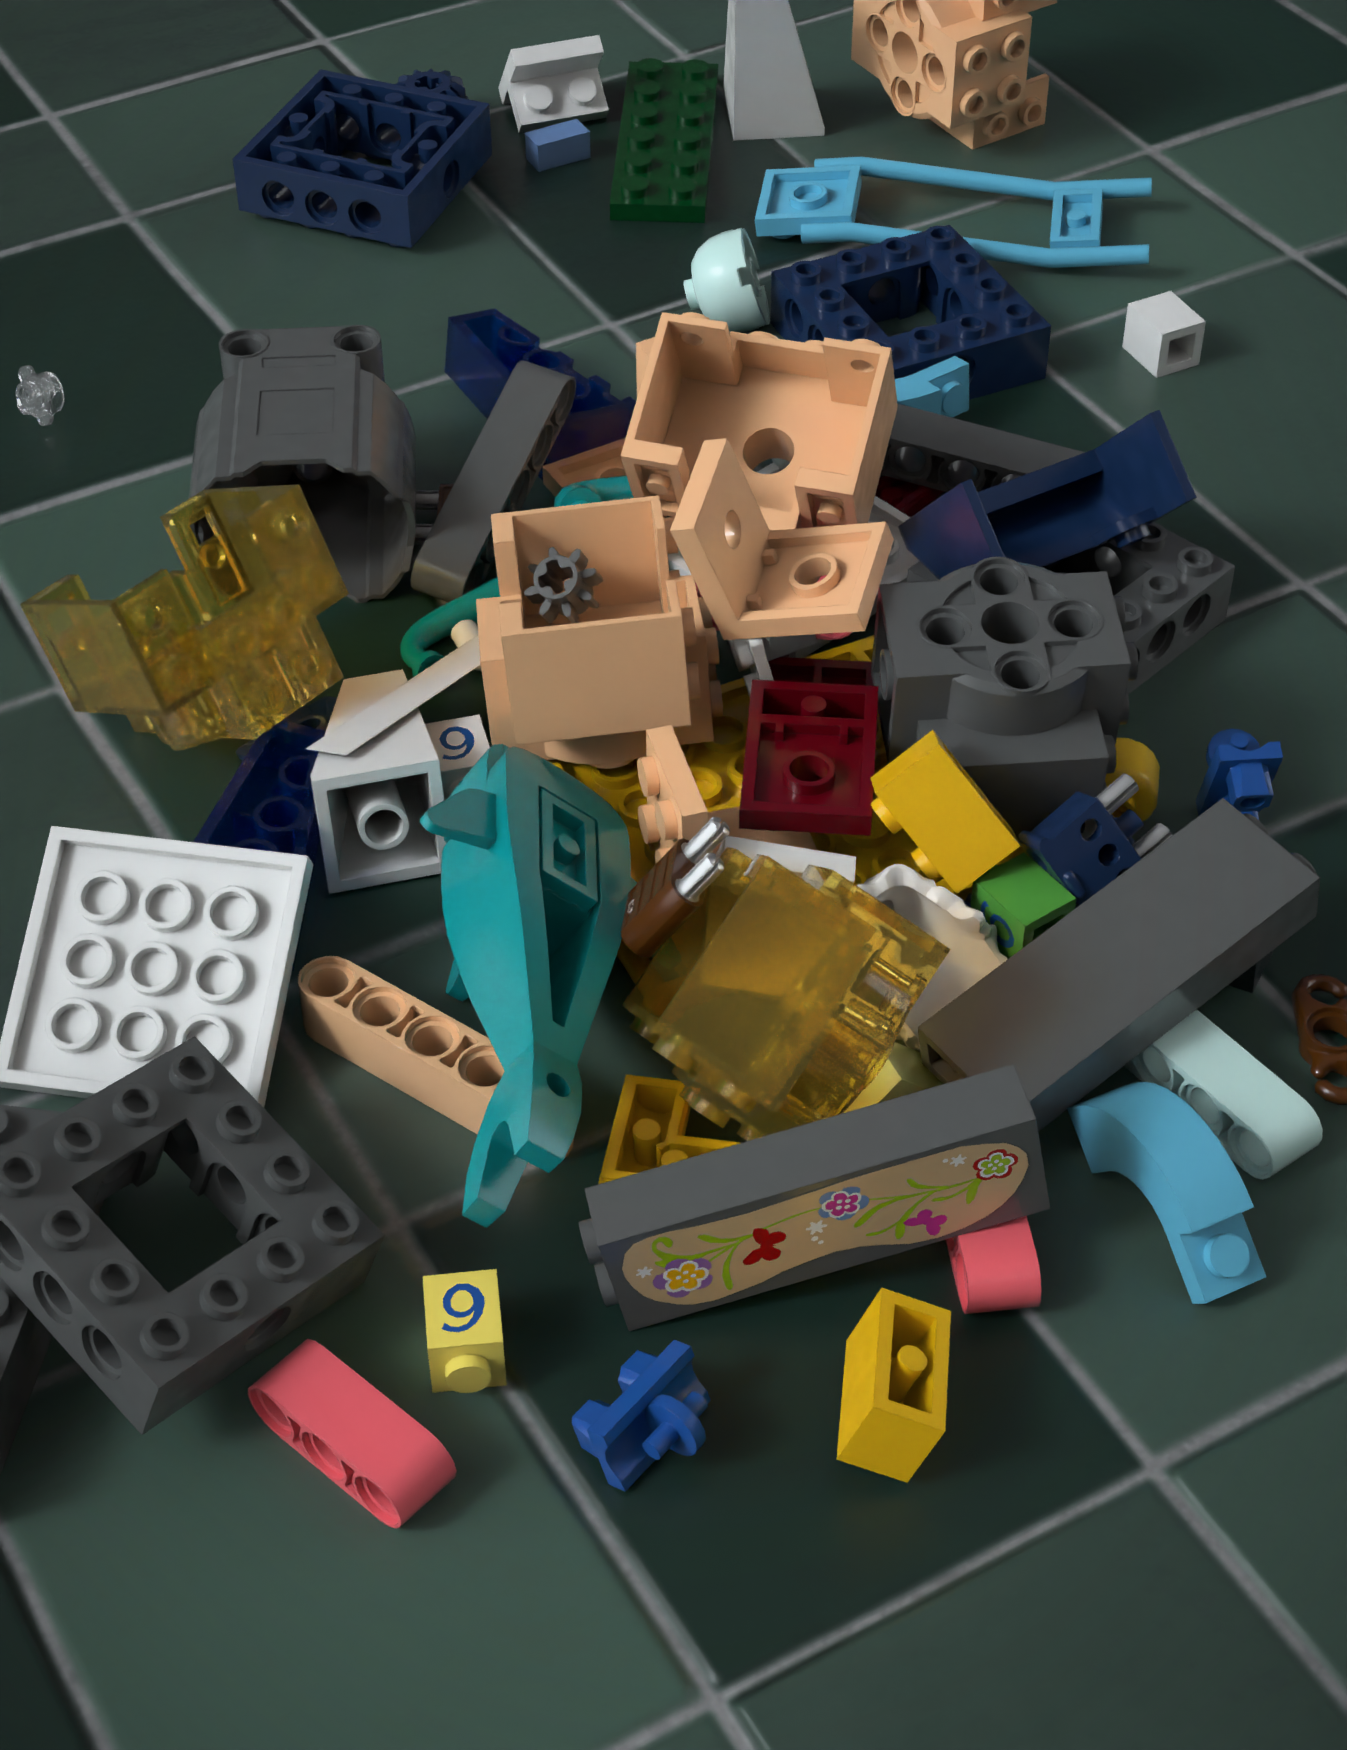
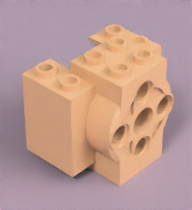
M854 0L851 60L880 80L894 107L901 115L910 116L915 119H929L973 150L1045 124L1050 76L1044 73L1026 80L1032 16L1028 13L1055 4L1057 0Z
M662 312L621 452V460L633 498L659 495L663 515L675 517L704 440L728 438L770 531L868 523L898 408L892 350L868 339L845 341L824 337V341L809 340L804 343L778 339L776 336L763 331H754L749 334L734 331L729 333L727 322L710 320L699 313L686 312L678 315ZM772 458H780L790 462L786 468L773 474H761L753 471L758 464Z
M659 495L491 514L500 597L476 599L480 664L492 746L494 744H504L508 747L523 748L545 760L557 759L570 763L589 764L596 768L613 769L625 766L634 759L646 756V729L672 725L680 745L714 741L712 718L723 716L720 681L717 680L716 664H719L716 628L713 627L712 615L703 597L698 598L692 575L680 576L679 570L669 571L668 554L678 553V546L670 532L675 517L663 518ZM551 547H554L560 555L567 558L576 549L581 550L588 558L585 569L595 568L603 578V582L593 586V597L599 603V607H589L585 612L578 615V623H571L566 616L558 614L551 624L548 623L539 614L542 603L533 604L524 594L526 589L534 586V574L529 570V564L538 565L542 560L549 557L548 553ZM566 580L562 581V582H563V591H562V592L565 591V589H564V582H565Z

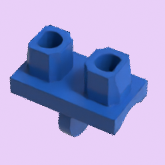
M1230 728L1215 734L1206 749V761L1209 767L1196 798L1198 816L1224 798L1242 814H1251L1259 820L1258 813L1260 810L1269 807L1274 797L1272 782L1283 759L1280 741L1268 742L1260 747L1258 741L1251 734L1240 729Z
M673 1340L659 1356L637 1350L621 1366L618 1382L622 1394L611 1405L600 1400L593 1401L589 1399L572 1416V1426L581 1448L599 1459L609 1485L626 1492L655 1460H659L669 1449L680 1455L692 1456L704 1445L706 1434L698 1418L707 1409V1404L711 1399L708 1391L700 1383L693 1371L692 1360L694 1353L690 1345Z

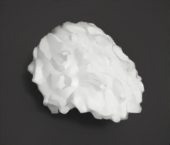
M893 864L867 879L863 884L849 888L847 894L835 909L834 922L827 929V936L831 942L836 962L834 973L840 979L843 987L853 993L856 1004L859 1007H863L869 1016L877 1019L892 1039L903 1040L906 1046L913 1050L917 1049L920 1051L918 1026L1008 960L1006 956L999 952L996 926L989 925L986 922L983 912L966 906L962 898L956 896L945 887L936 886L934 880L923 877L916 870L904 864Z

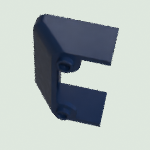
M1160 410L1149 413L1093 450L977 492L972 479L961 482L898 526L907 550L940 580L955 570L976 564L989 557H1006L1016 562L1043 568L1115 540L1118 549H1121L1149 537L1151 533L1147 525L1192 501L1197 496Z

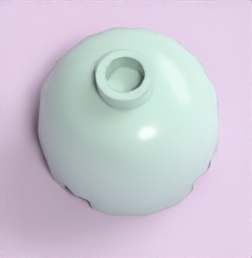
M744 228L724 231L709 238L702 244L691 262L692 278L684 281V290L691 310L700 308L703 315L710 320L727 322L729 332L752 331L770 323L764 285L760 286L756 271L760 269L750 238Z

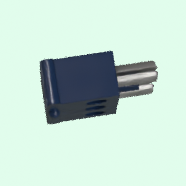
M1123 773L1097 797L1077 791L1031 832L1023 830L1019 834V843L1028 856L1076 897L1075 909L1173 836L1165 825L1157 823L1136 843L1131 845L1128 839L1144 826L1142 820L1131 809L1126 810L1115 821L1111 817L1115 810L1139 790L1135 780L1128 774Z

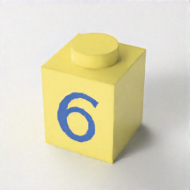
M497 1269L423 1276L427 1350L432 1393L447 1391L473 1393L487 1387L506 1386Z

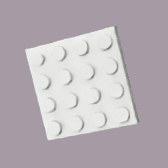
M51 826L0 1041V1087L88 1098L195 1036L264 1108L313 869V863L307 855Z

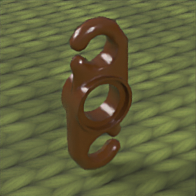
M1312 974L1303 977L1292 992V1006L1299 1036V1052L1302 1058L1311 1065L1313 1076L1321 1079L1314 1084L1315 1093L1325 1101L1337 1105H1347V1087L1341 1088L1327 1080H1323L1330 1072L1347 1077V1045L1340 1047L1328 1046L1320 1042L1314 1035L1318 1031L1331 1030L1342 1034L1347 1039V999H1344L1347 996V985L1329 975ZM1315 991H1324L1340 999L1336 1004L1328 1005L1312 998L1310 994Z

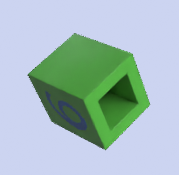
M1025 852L1001 865H995L976 879L972 887L971 908L983 912L986 922L989 925L996 926L998 949L1007 959L1072 912L1076 905V897Z

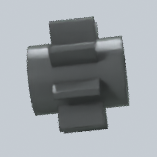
M554 547L549 548V557L542 560L538 565L529 564L528 568L534 574V586L526 589L524 594L533 604L542 603L539 614L548 623L551 624L558 614L566 616L571 623H578V615L585 612L589 607H599V603L593 597V586L603 582V578L595 568L585 569L588 558L581 550L576 549L567 558L560 555ZM566 580V581L564 582V589H565V591L562 592V591H563V582H562V581Z

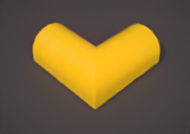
M626 1074L598 1183L601 1184L741 1142L684 1136L694 1096V1082Z

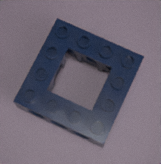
M320 69L232 159L239 210L259 214L266 219L277 218L300 223L307 228H322L336 231L352 238L363 237L386 242L393 247L412 248L492 155L489 103ZM348 150L365 154L373 159L386 158L392 161V168L368 163L367 159L358 158L354 160L340 156Z
M951 225L933 226L926 231L916 234L887 238L883 242L858 249H845L835 255L812 261H799L792 266L774 270L771 273L770 323L785 340L805 343L809 340L824 341L825 337L845 341H853L855 339L874 341L883 347L891 348L895 379L912 375L953 356H957L969 363V400L1046 378L1051 325ZM920 301L936 316L937 323L931 326L916 327L909 332L890 337L876 324L896 317L901 320L915 315L919 310Z

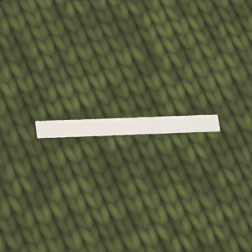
M478 635L306 749L347 756L480 666Z

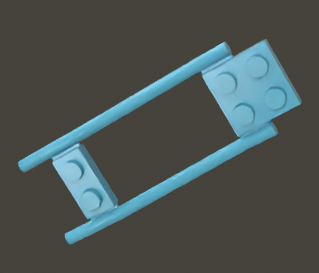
M870 157L815 159L814 167L766 169L755 216L757 237L772 236L777 239H787L795 235H801L802 244L856 242L874 245L883 242L887 238L904 237L922 232L855 223L862 185L861 176L1053 201L1050 248L963 237L985 260L1045 268L1149 264V244L1101 246L1103 199L1152 197V177L1053 182Z

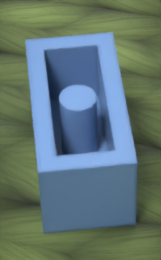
M573 119L525 132L526 159L540 172L591 158L590 131L578 119Z

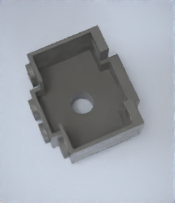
M989 557L976 564L955 570L940 580L880 584L871 675L873 686H879L878 713L888 764L930 731L934 730L1010 825L1018 842L1020 841L1019 834L1021 831L1027 830L1031 832L1077 791L1092 797H1097L1107 788L1105 782L1106 774L1114 773L1116 768L1115 744L1119 725L1127 724L1129 719L1127 684L1128 681H1135L1138 675L1136 645L1134 642H1126L1123 634L1126 624L1124 601L1121 596H1113L1107 571L1063 574L1055 573L1039 566L1016 562L1006 557Z

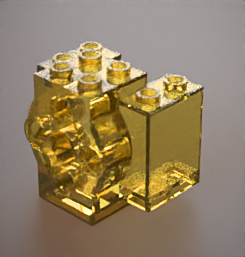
M299 484L204 489L160 516L185 570H172L168 573L167 569H160L113 600H91L79 574H67L20 604L75 712L126 715L135 732L156 733L162 743L170 745L171 749L175 751L185 750L222 738L255 740L344 678L316 616L349 593ZM206 516L214 535L198 544L190 525Z
M726 847L720 856L725 865L724 871L705 889L702 906L659 948L622 1005L636 1016L629 1027L655 1044L652 1049L675 1064L671 1073L685 1085L679 1096L686 1100L690 1107L724 1128L730 1117L742 1124L737 1134L746 1141L844 1113L862 1090L875 1079L886 1063L908 1013L951 949L832 869L808 864L802 875L798 877L769 856L757 854L752 860L739 850Z

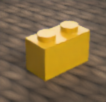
M934 730L930 731L871 777L874 792L878 797L870 803L875 813L894 835L901 829H904L918 846V848L911 852V855L923 873L929 879L934 880L935 883L944 878L956 894L1020 847L1013 829Z
M881 1287L846 1340L836 1460L906 1483L909 1482L946 1431L950 1310Z

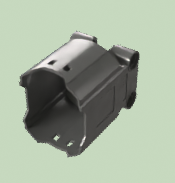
M358 324L332 327L239 329L227 333L219 342L224 380L213 390L205 406L199 412L191 472L187 531L202 580L207 581L213 589L232 604H248L251 607H262L279 595L342 593L357 603H366L370 599H384L397 586L403 575L409 571L416 530V436L411 416L404 402L385 383L380 333L373 327Z

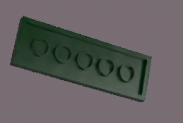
M654 58L642 59L639 62L629 61L609 203L610 220L705 223L718 89V64H709L698 59L688 60L684 63L662 62Z

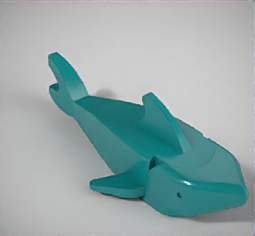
M494 744L458 783L449 798L429 808L420 818V823L425 830L444 837V841L447 843L443 848L441 859V895L444 921L454 960L445 994L462 1002L468 997L470 998L505 1071L489 1101L474 1143L465 1185L462 1216L486 1228L506 1211L527 1163L529 1162L550 1173L564 1160L574 1139L582 1106V1081L577 1064L622 940L621 927L628 893L637 884L631 877V853L627 826L614 808L592 789L554 764L523 748L508 747L504 744ZM671 937L652 955L655 960L669 970L675 968L681 961V955Z

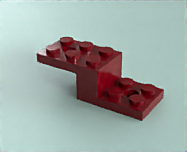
M778 657L768 661L774 681L752 679L739 809V829L871 836L873 808L870 803L873 801L874 792L871 777L875 771L879 687L873 686L871 675L872 662Z

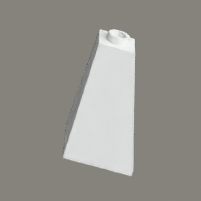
M728 0L723 96L733 141L824 136L825 127L789 0Z
M403 669L344 679L325 735L406 683L407 678ZM416 708L347 756L319 751L310 777L329 894L441 874L442 851L447 843L444 841V837L425 830L420 823V818L429 808L444 801L439 758L419 708Z

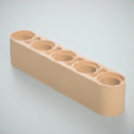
M324 956L304 965L299 972L298 988L304 1027L309 1037L478 1135L489 1101L505 1072L488 1037L347 959L338 956ZM573 1139V1141H572V1143H571V1145H570V1148H569V1150H568V1152H567L565 1158L569 1155V1153L571 1152V1150H572V1148H573L574 1139Z

